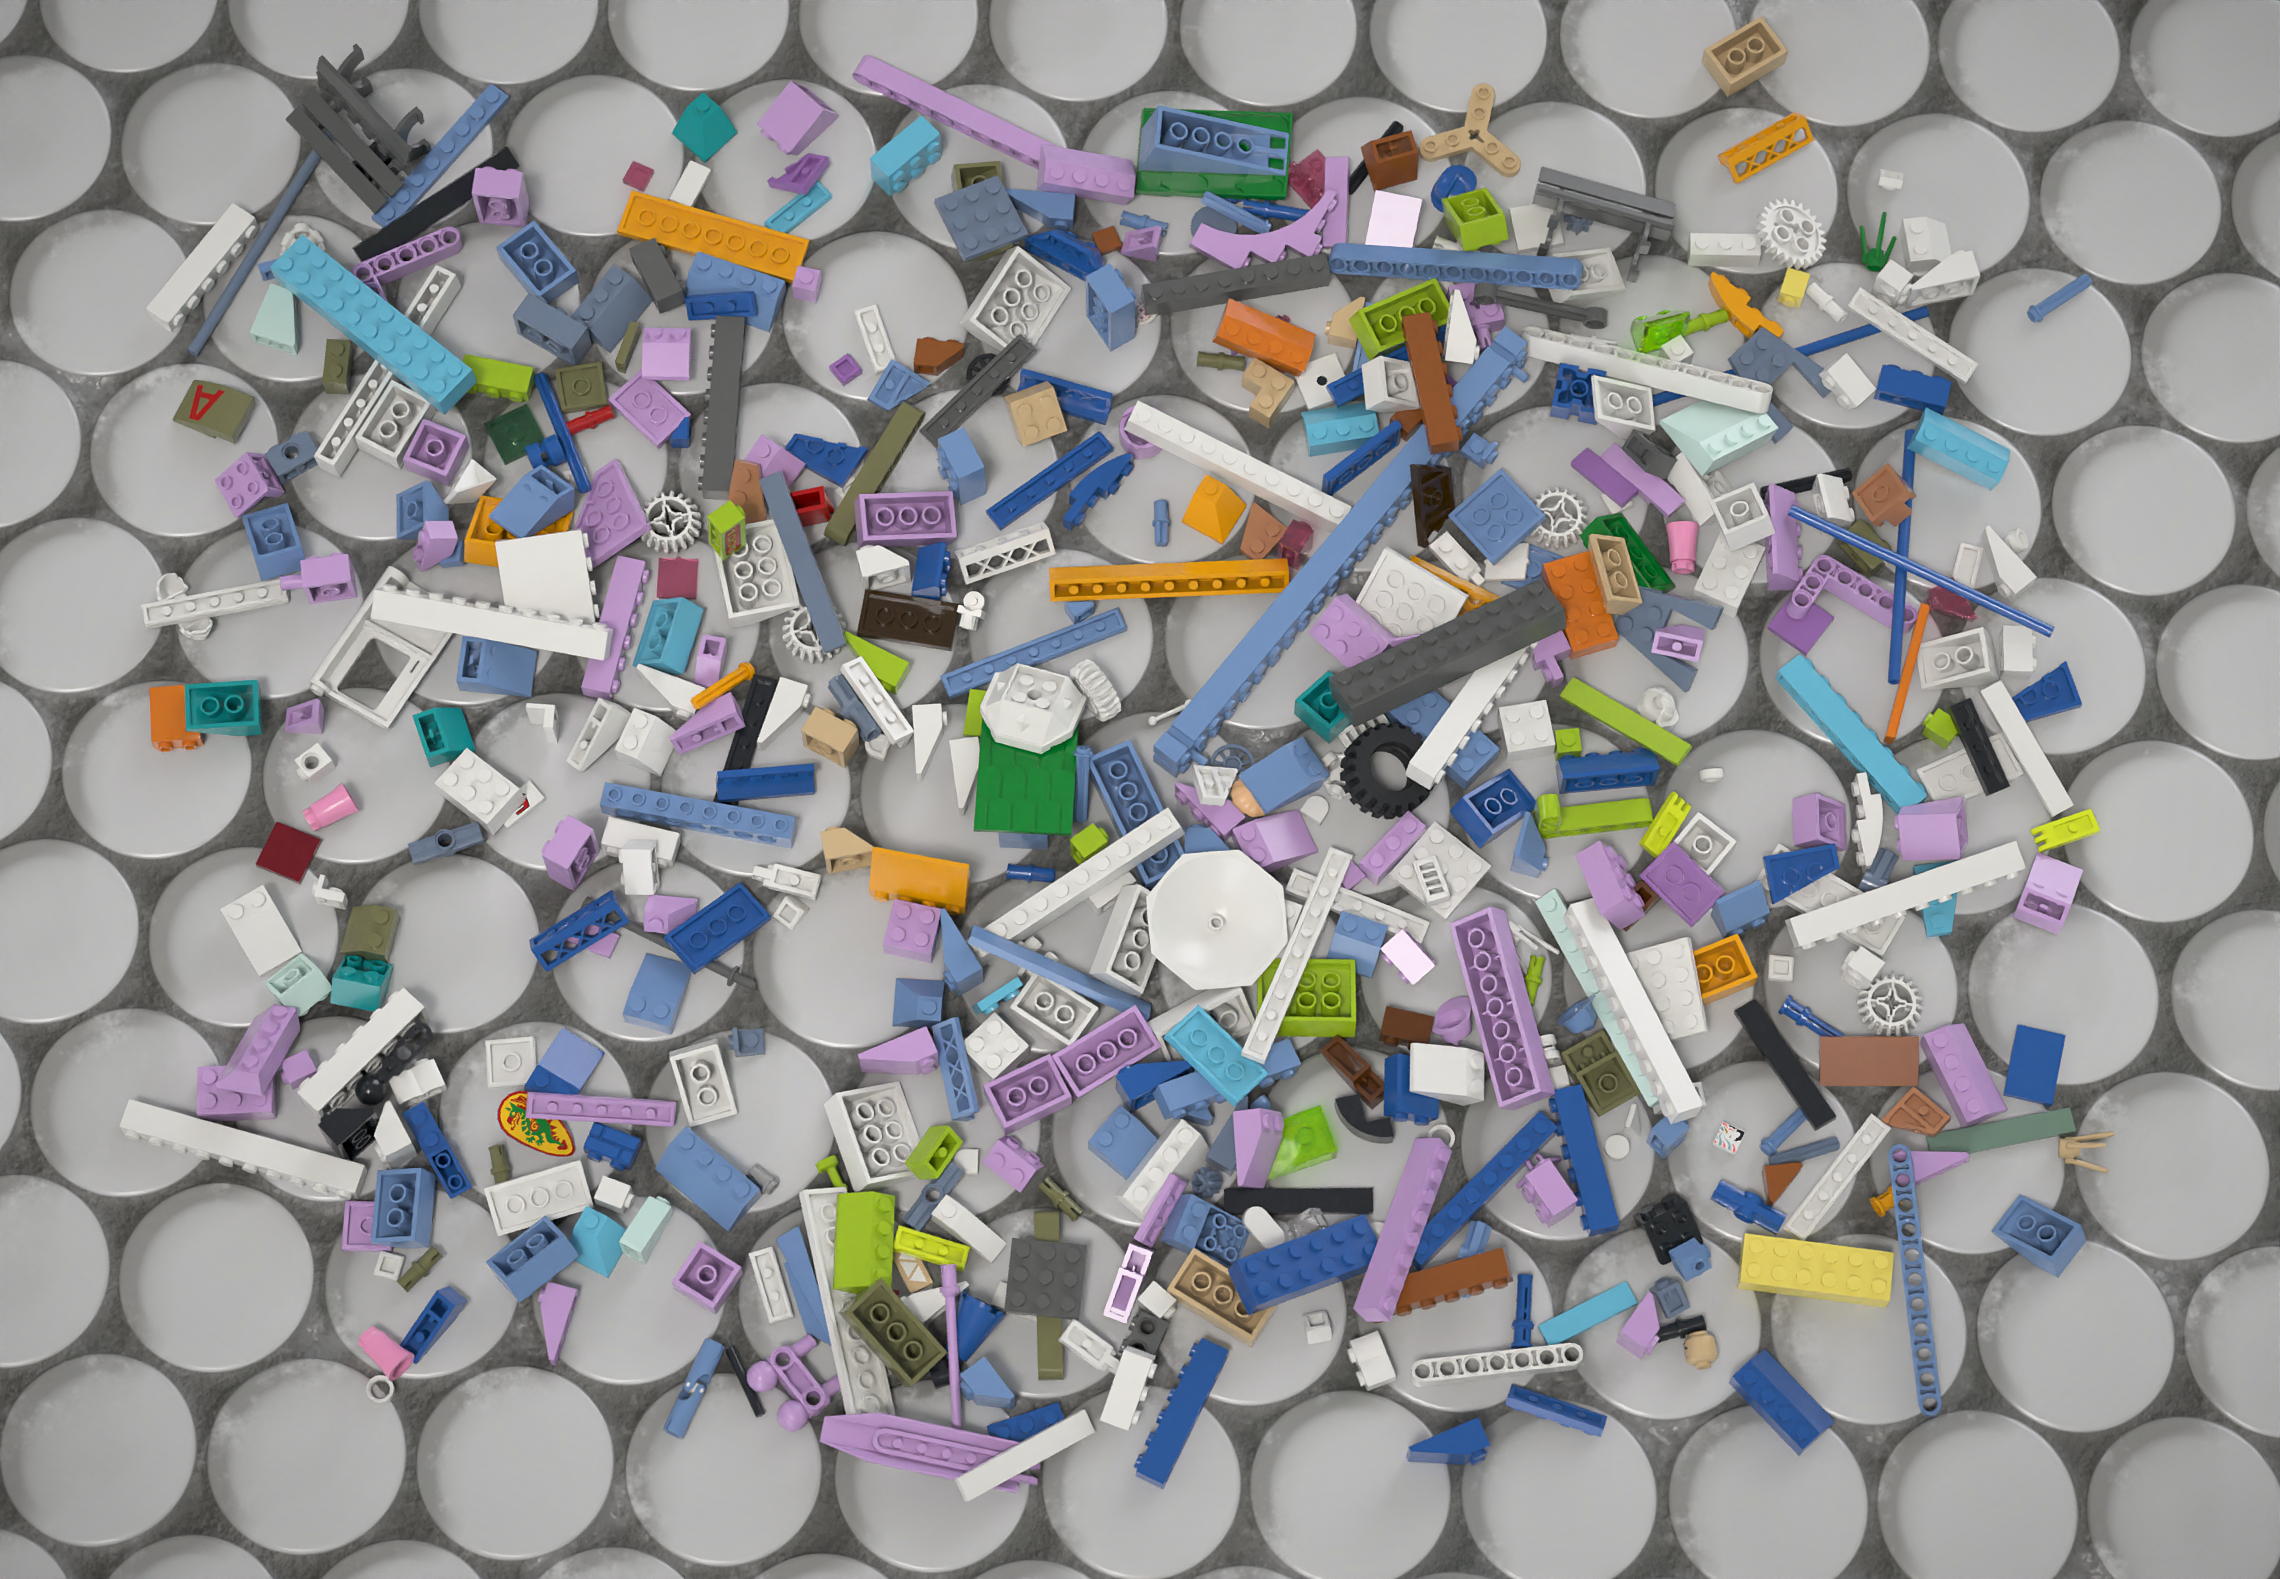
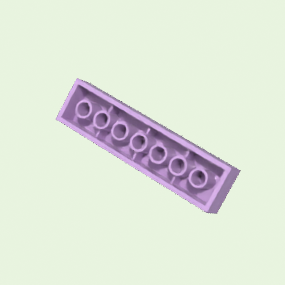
M1488 907L1450 923L1499 1108L1514 1111L1554 1095L1555 1091L1505 910Z

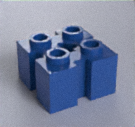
M1560 363L1550 417L1568 420L1569 415L1578 416V422L1596 425L1591 377L1593 375L1606 377L1607 371L1588 368L1587 373L1578 372L1579 366Z

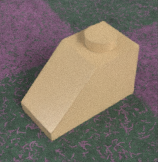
M1359 297L1333 313L1332 321H1327L1325 335L1329 336L1328 344L1356 349L1358 338L1349 319L1358 310L1364 308L1365 297Z

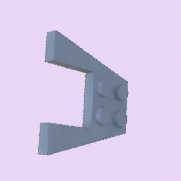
M1763 327L1727 359L1736 376L1769 385L1792 364L1822 398L1832 391L1823 385L1822 378L1819 376V373L1824 370L1823 367ZM1770 402L1769 410L1766 413L1778 427V430L1771 439L1776 444L1793 426Z
M1638 585L1643 604L1623 615H1618L1614 624L1615 629L1684 692H1688L1698 669L1676 657L1652 653L1656 629L1666 627L1672 611L1675 610L1713 630L1718 624L1724 607L1709 605L1707 602L1685 599L1683 596L1661 593L1662 591Z

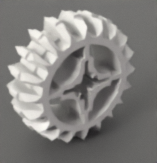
M1558 487L1555 488L1554 493L1549 488L1545 490V495L1541 492L1537 493V499L1532 498L1531 500L1547 517L1543 523L1548 525L1549 531L1540 525L1530 534V537H1538V545L1545 542L1546 549L1550 547V544L1554 545L1556 551L1559 549V545H1562L1565 550L1568 548L1569 543L1576 545L1577 539H1581L1579 535L1583 533L1582 531L1588 526L1586 523L1589 522V516L1585 515L1588 509L1587 507H1582L1583 499L1576 500V492L1571 496L1568 495L1567 488L1563 493L1559 492ZM1557 504V505H1556L1555 507H1553V508H1548V507H1546V506H1548V505ZM1564 507H1567L1573 513L1575 519L1572 518V515L1566 513ZM1558 512H1560L1559 519L1556 521L1555 526H1553L1554 519L1557 517ZM1561 529L1568 530L1563 533H1557Z
M673 491L669 493V496H665V493L661 492V498L658 499L653 495L651 497L653 502L645 501V508H642L652 528L641 536L642 541H647L649 548L655 546L657 553L662 548H664L666 555L669 553V549H673L674 553L677 554L678 547L686 551V543L693 545V537L699 536L697 529L702 527L699 521L701 515L697 512V505H691L692 500L689 497L684 500L682 493L675 497ZM670 508L678 509L682 511L684 514H682L681 512L675 513L671 511ZM662 510V514L652 521L653 517ZM667 515L669 516L670 521H672V530H670L669 525H667ZM684 525H687L686 528L680 534L676 535L677 531L680 528H683ZM655 532L665 533L668 537L659 536Z
M800 604V607L797 608L798 611L790 610L791 617H785L784 621L787 625L782 626V631L786 633L783 635V641L787 642L786 648L787 650H792L794 657L800 654L802 662L809 657L811 664L814 662V658H818L819 662L822 663L824 656L831 660V652L836 654L840 652L839 648L827 654L823 652L818 636L816 640L815 635L811 631L813 630V623L807 607H803ZM834 606L843 633H845L846 622L842 621L843 615L841 613L837 614V608ZM808 618L807 624L796 630L798 625ZM799 640L811 642L814 647L804 645Z
M1089 659L1074 665L1070 670V678L1073 684L1087 696L1086 706L1092 715H1095L1102 722L1115 717L1121 711V703L1116 694L1117 692L1113 689L1112 684L1103 671Z
M1883 973L1880 975V980L1876 977L1873 979L1868 991L1860 990L1859 996L1861 999L1857 1000V1005L1861 1008L1858 1009L1857 1013L1858 1015H1865L1861 1020L1862 1024L1870 1023L1867 1028L1868 1031L1876 1028L1877 1036H1880L1881 1032H1885V1036H1891V1032H1893L1894 1036H1900L1901 1032L1907 1035L1909 1028H1916L1917 1024L1915 1021L1921 1020L1922 1016L1919 1013L1924 1010V1007L1920 1005L1923 998L1916 996L1919 988H1910L1913 984L1912 980L1906 984L1903 982V975L1896 980L1894 973L1890 974L1889 979ZM1887 989L1885 997L1871 999L1876 992ZM1896 991L1902 994L1906 1000L1900 999ZM1889 999H1890L1891 1006L1894 1007V1008L1892 1009L1891 1013H1890L1889 1005L1887 1004V1002L1889 1001ZM1874 1011L1880 1012L1884 1020L1880 1019ZM1909 1013L1905 1019L1893 1022L1896 1014Z

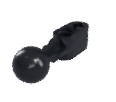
M414 1024L383 1059L382 1067L375 1075L368 1074L358 1080L355 1086V1094L362 1104L374 1106L384 1100L387 1093L386 1084L393 1076H399L431 1042L433 1033L427 1024ZM417 1029L420 1031L426 1029L425 1034L427 1038L425 1040L420 1038L415 1043L419 1048L415 1050L414 1046L406 1040L410 1037L413 1041L417 1037L415 1033ZM403 1046L411 1049V1056L406 1060L400 1059L397 1055L399 1048Z

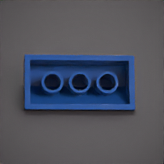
M1638 748L1628 753L1617 750L1609 752L1607 755L1588 753L1585 757L1566 755L1562 756L1561 759H1557L1555 767L1559 794L1655 785L1660 770L1655 753L1650 750L1647 751L1645 748Z
M1766 1349L1750 1359L1729 1381V1384L1798 1456L1835 1423L1826 1411Z

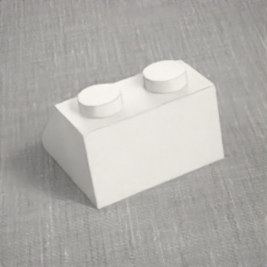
M1927 216L1903 219L1899 233L1907 271L1911 273L1932 270L1951 255L1945 223Z
M1379 356L1362 365L1366 410L1389 413L1420 408L1409 362Z
M1822 473L1817 474L1811 491L1816 515L1847 530L1851 527L1852 522L1855 521L1853 508H1849L1847 502L1849 500L1848 487L1843 485L1842 478Z
M866 545L856 551L857 566L864 592L865 589L878 591L911 582L910 565L907 559L880 545Z
M634 708L615 747L616 758L661 777L675 748L669 737L677 730L657 716Z
M386 1102L374 1134L377 1143L373 1146L382 1163L388 1162L390 1168L393 1169L418 1155L391 1102Z

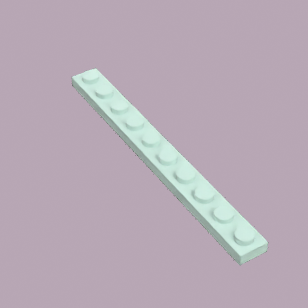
M1554 888L1536 900L1535 903L1588 998L1594 994L1596 995L1591 1001L1596 1013L1649 1107L1653 1108L1660 1102L1651 1092L1650 1083L1646 1075L1641 1072L1635 1054L1630 1051L1627 1038L1620 1031L1614 1013L1609 1010L1603 992L1598 989L1596 978L1593 972L1588 969L1582 951L1577 948L1571 930L1565 925L1564 915L1568 907L1559 891Z

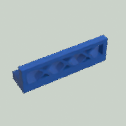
M1024 368L1021 369L1020 384L1017 392L1048 381L1054 387L1063 414L1106 425L1112 407V393Z
M814 763L717 771L715 780L718 803L814 795Z
M611 890L529 940L530 948L545 971L548 972L630 921L620 907L616 894ZM614 910L621 917V919L614 923L605 922L606 915ZM590 924L597 925L599 930L594 935L584 934L585 927ZM569 937L579 938L577 945L573 948L563 947L564 941ZM547 950L558 951L557 957L548 963L542 956V953Z

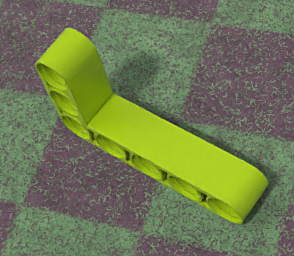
M1544 794L1537 797L1533 811L1534 822L1542 839L1644 828L1650 826L1653 822L1651 803L1648 798L1560 807L1557 794Z

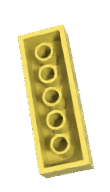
M1745 1233L1741 1240L1737 1289L1886 1308L1890 1302L1894 1252Z

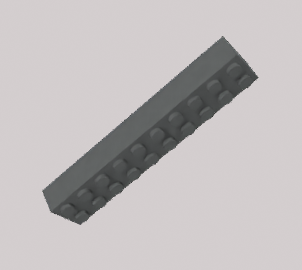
M1539 579L1329 677L1331 695L1355 728L1565 629V609L1543 580Z

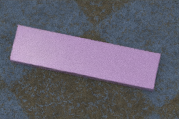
M1348 156L1325 157L1324 193L1328 188L1337 192L1334 196L1337 202L1331 213L1326 211L1324 214V220H1326L1323 225L1324 249H1331L1336 243H1347L1350 158Z

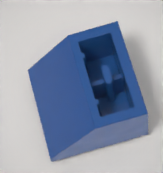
M946 542L918 548L911 591L913 597L941 601L942 596H946L948 582H946L947 574H950L951 551H947Z

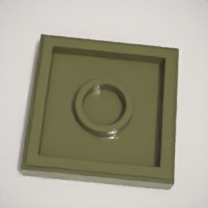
M601 361L555 369L562 415L600 409L608 405Z

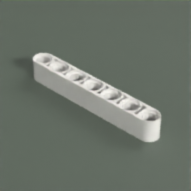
M1564 1343L1424 1359L1413 1364L1410 1379L1417 1387H1430L1570 1371L1579 1367L1583 1358V1350L1576 1343ZM1569 1351L1574 1352L1578 1359L1570 1362L1565 1358L1564 1354ZM1547 1354L1551 1356L1553 1362L1548 1365L1543 1364L1540 1361V1356ZM1523 1357L1527 1360L1528 1365L1526 1367H1519L1516 1365L1515 1359ZM1498 1360L1503 1364V1368L1501 1370H1494L1490 1366V1362ZM1474 1363L1478 1366V1371L1470 1373L1466 1370L1465 1365ZM1442 1366H1450L1454 1373L1450 1376H1445L1441 1373L1440 1368ZM1420 1368L1425 1369L1429 1376L1421 1379L1416 1376L1415 1371Z

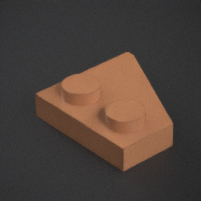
M1914 1086L1882 1119V1122L1890 1127L1934 1138L1951 1121V1117Z

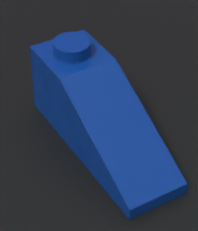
M450 1286L435 1292L400 1343L401 1347L414 1354L413 1362L415 1364L419 1363L451 1326L468 1302Z

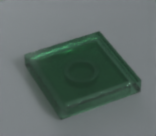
M527 404L484 423L504 465L526 456L525 446L535 442L541 444L542 439H544Z

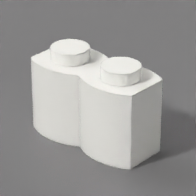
M425 1058L419 1060L414 1064L415 1067L408 1070L404 1069L399 1076H393L390 1079L389 1083L401 1109L411 1107L424 1099L431 1098L447 1090L434 1059L428 1060Z
M1378 1331L1349 1341L1350 1348L1347 1349V1354L1351 1363L1356 1362L1359 1371L1356 1372V1376L1360 1386L1365 1385L1367 1391L1396 1381V1375Z

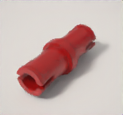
M608 404L593 412L587 411L585 415L567 421L566 425L572 436L588 428L594 429L596 428L595 425L615 417Z

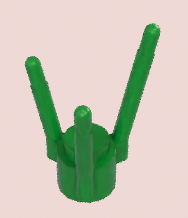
M1886 212L1882 213L1876 248L1870 249L1869 253H1867L1864 226H1860L1861 263L1865 264V268L1872 272H1881L1885 267L1897 239L1896 236L1892 237L1884 255L1881 246L1886 223Z

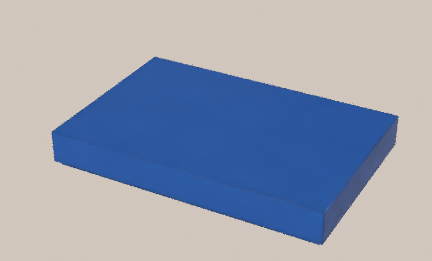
M2017 1024L2003 1096L2051 1107L2053 1105L2066 1035Z

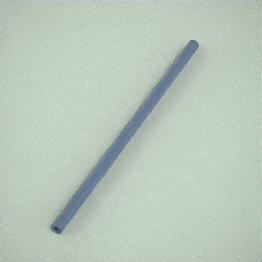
M325 129L323 133L332 141L333 137ZM313 149L188 347L187 351L190 354L198 356L321 159Z

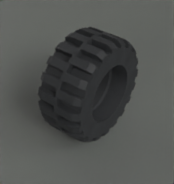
M1385 723L1377 724L1374 728L1366 729L1345 750V757L1341 759L1340 767L1344 769L1340 773V780L1346 783L1342 788L1345 794L1350 793L1352 797L1350 802L1353 805L1359 804L1361 806L1359 810L1364 814L1370 811L1372 812L1371 816L1377 819L1383 815L1385 820L1393 819L1396 816L1400 818L1407 811L1412 812L1428 798L1429 792L1433 790L1434 785L1429 790L1407 777L1406 785L1402 790L1392 791L1379 785L1372 776L1370 759L1375 752H1387L1394 755L1401 761L1405 771L1407 770L1409 762L1423 744L1421 741L1422 736L1418 732L1415 735L1411 733L1412 729L1410 727L1403 726L1399 728L1398 723H1390L1388 726Z

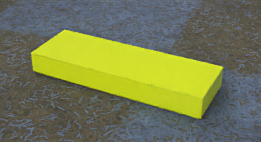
M900 1225L897 1228L893 1242L894 1252L937 1265L956 1264V1270L961 1272L965 1268L970 1249L969 1246Z

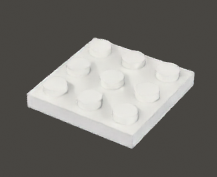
M1434 822L1390 872L1389 878L1426 906L1412 861L1436 855L1451 897L1448 902L1427 908L1443 921H1446L1489 872L1491 865L1441 825ZM1430 863L1419 867L1421 870L1432 868L1433 865ZM1435 872L1425 874L1423 875V877L1425 879L1428 877L1435 876L1436 874ZM1438 880L1426 883L1427 887L1439 884ZM1441 889L1429 891L1430 895L1439 893Z

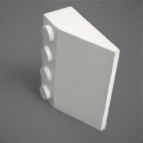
M1019 246L1006 250L959 325L979 340L999 351H1002L1019 333L1035 346L1068 295L1071 287Z
M773 519L746 524V545L724 561L713 549L730 629L752 625L800 607L793 570Z
M899 1081L838 1092L824 1104L854 1193L877 1191L916 1178L905 1162L920 1142Z

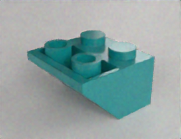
M435 707L412 715L430 768L457 759L466 748L473 753L476 752L461 708Z
M345 955L332 978L330 1003L373 1012L381 1008L385 1001L393 964L385 963L382 960L364 959L357 955Z

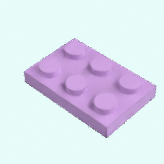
M642 369L608 399L609 404L657 449L672 436L684 417L692 418L691 414L655 380H642Z

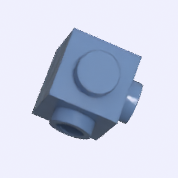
M1695 1238L1668 1251L1675 1271L1686 1282L1712 1268L1709 1261L1711 1257L1709 1249L1705 1244L1701 1245Z

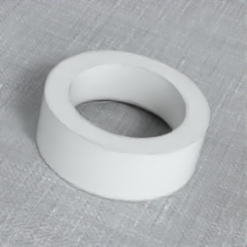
M1443 1124L1432 1127L1427 1138H1432V1135L1437 1131H1444L1450 1136V1143L1447 1146L1451 1149L1455 1141L1453 1130Z
M377 1375L367 1383L366 1393L372 1402L386 1404L393 1398L395 1387L386 1376ZM379 1381H384L390 1386L389 1394L383 1399H377L371 1393L373 1385Z

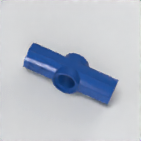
M1720 1180L1710 1199L1732 1211L1733 1215L1739 1220L1748 1224L1754 1223L1774 1235H1777L1787 1217L1784 1213L1765 1204L1763 1199L1749 1191L1743 1192Z

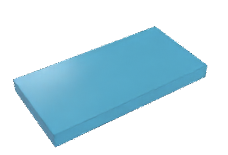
M1199 1005L1164 1036V1039L1233 1107L1244 1099L1269 1074L1258 1062L1241 1056L1243 1048Z

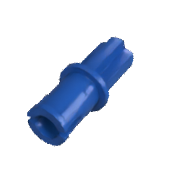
M1008 863L1006 877L1007 879L1025 880L1028 883H1031V881L1053 883L1056 872L1050 868L1033 867V864L1023 866Z

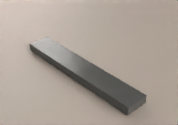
M1019 333L919 430L920 434L937 449L938 439L954 432L1037 352L1036 348Z

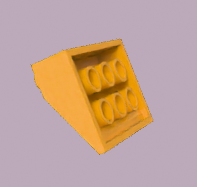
M483 495L480 497L464 540L465 562L499 567L495 541L517 538L489 518L490 513L503 498ZM574 510L532 536L570 531Z
M873 847L869 892L870 897H873L874 900L887 902L888 900L894 901V899L940 909L945 908L950 915L966 914L971 890L969 864Z

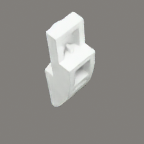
M1864 772L1857 773L1854 781L1851 782L1853 797L1857 796L1858 801L1856 815L1858 819H1861L1857 820L1854 829H1851V837L1853 843H1857L1858 852H1856L1857 865L1862 866L1863 873H1866L1867 869H1870L1879 848L1883 826V807L1881 794L1871 795L1867 774Z

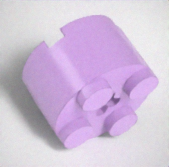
M1132 406L1124 412L1120 421V444L1124 451L1131 453L1136 460L1151 458L1157 455L1162 448L1124 430L1135 406Z

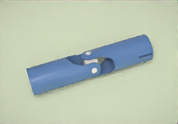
M708 1338L704 1339L688 1373V1377L663 1427L664 1432L680 1439L684 1438L704 1391L725 1350L722 1344Z

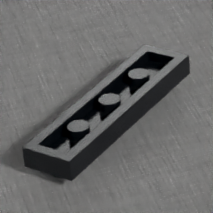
M1971 698L1948 707L1947 711L1986 797L2010 787Z

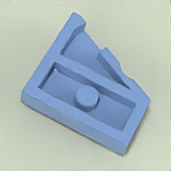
M891 359L867 400L888 412L927 388L930 382Z

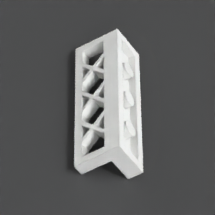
M1043 521L954 551V554L960 565L966 584L1055 555L1056 552L1049 528ZM1046 539L1048 550L1042 552L1033 550L1038 541ZM1022 548L1027 550L1021 559L1016 560L1011 557L1014 549ZM999 555L1004 559L1000 566L994 568L988 565L993 556ZM973 563L981 565L977 574L968 576L967 565Z
M862 656L843 664L840 671L891 744L897 743L900 749L907 746L914 730Z

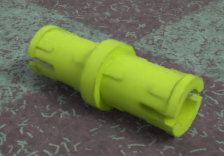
M1724 308L1707 314L1701 313L1698 317L1680 322V330L1684 336L1702 330L1705 332L1710 330L1711 327L1728 322L1729 317Z
M1530 955L1527 974L1523 977L1531 1006H1535L1538 986L1542 984V979L1540 978L1546 960L1541 956H1538L1537 959L1536 955Z

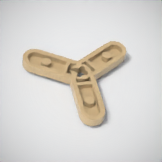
M1478 84L1473 88L1464 127L1427 137L1420 142L1418 150L1420 157L1427 162H1434L1472 151L1499 174L1509 178L1517 175L1521 166L1520 158L1487 131L1494 102V90L1488 84ZM1470 133L1472 135H1475L1477 133L1478 140L1475 138L1473 140H1470Z

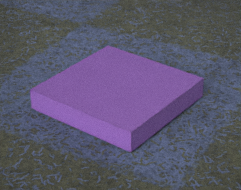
M1789 598L1769 623L1767 629L1806 656L1832 623L1834 617L1816 604H1813L1804 618L1794 619L1788 615L1786 610Z

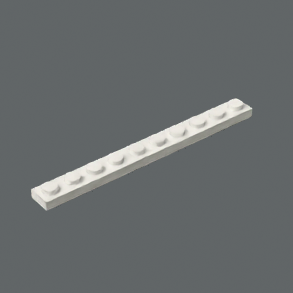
M1332 847L1329 848L1244 1045L1241 1056L1265 1064L1353 855Z

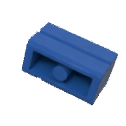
M594 1122L583 1149L588 1159L598 1163L601 1160L610 1163L609 1166L611 1168L623 1171L624 1168L627 1170L632 1169L642 1142L637 1137Z

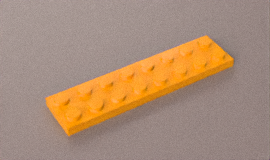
M633 190L617 229L618 235L642 242L655 238L658 245H663L664 248L696 256L697 251L779 278L793 284L797 267L803 264L810 244L808 239Z

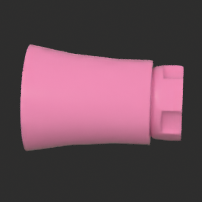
M1676 521L1666 524L1672 573L1682 575L1695 572L1696 544L1699 524L1696 522Z
M341 783L326 796L311 804L310 808L302 812L315 832L346 816L359 812V809L344 784Z
M375 1326L366 1330L359 1338L358 1345L364 1349V1352L380 1367L390 1381L399 1378L414 1360L413 1353L401 1347Z

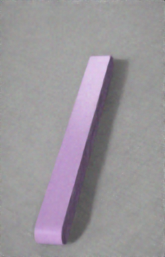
M864 55L852 75L860 84L1037 170L1039 169L1041 144L1056 146L872 56Z

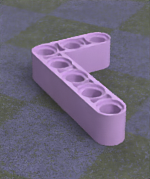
M445 227L358 263L353 268L352 274L358 279L362 275H369L368 278L359 280L387 301L381 288L382 285L458 254L463 246L460 233L454 227ZM449 239H456L453 243H446ZM427 248H434L431 252H424ZM405 257H412L410 261H402ZM384 266H391L388 270H381Z
M1820 555L1814 560L1793 592L1786 607L1790 617L1802 619L1807 615L1822 590L1825 589L1891 629L1894 595L1832 557ZM1905 602L1904 618L1908 621L1904 620L1903 634L1908 633L1912 629L1918 617L1916 608Z

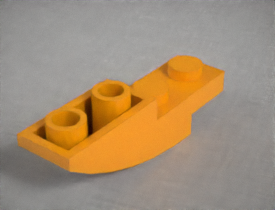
M1715 272L1711 273L1708 282L1710 292L1717 306L1727 311L1729 321L1734 327L1749 339L1763 327L1782 340L1784 330L1777 322L1769 321L1758 309L1749 307L1751 297L1744 289L1735 287L1723 275H1718Z

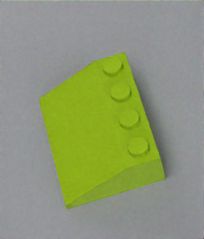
M1275 958L1257 979V1015L1282 958ZM1309 959L1277 1036L1335 1037L1338 1034L1340 1037H1355V959Z

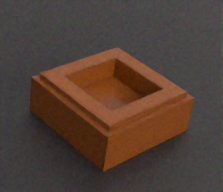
M1114 225L1092 233V238L1096 247L1100 250L1101 256L1122 249V244Z

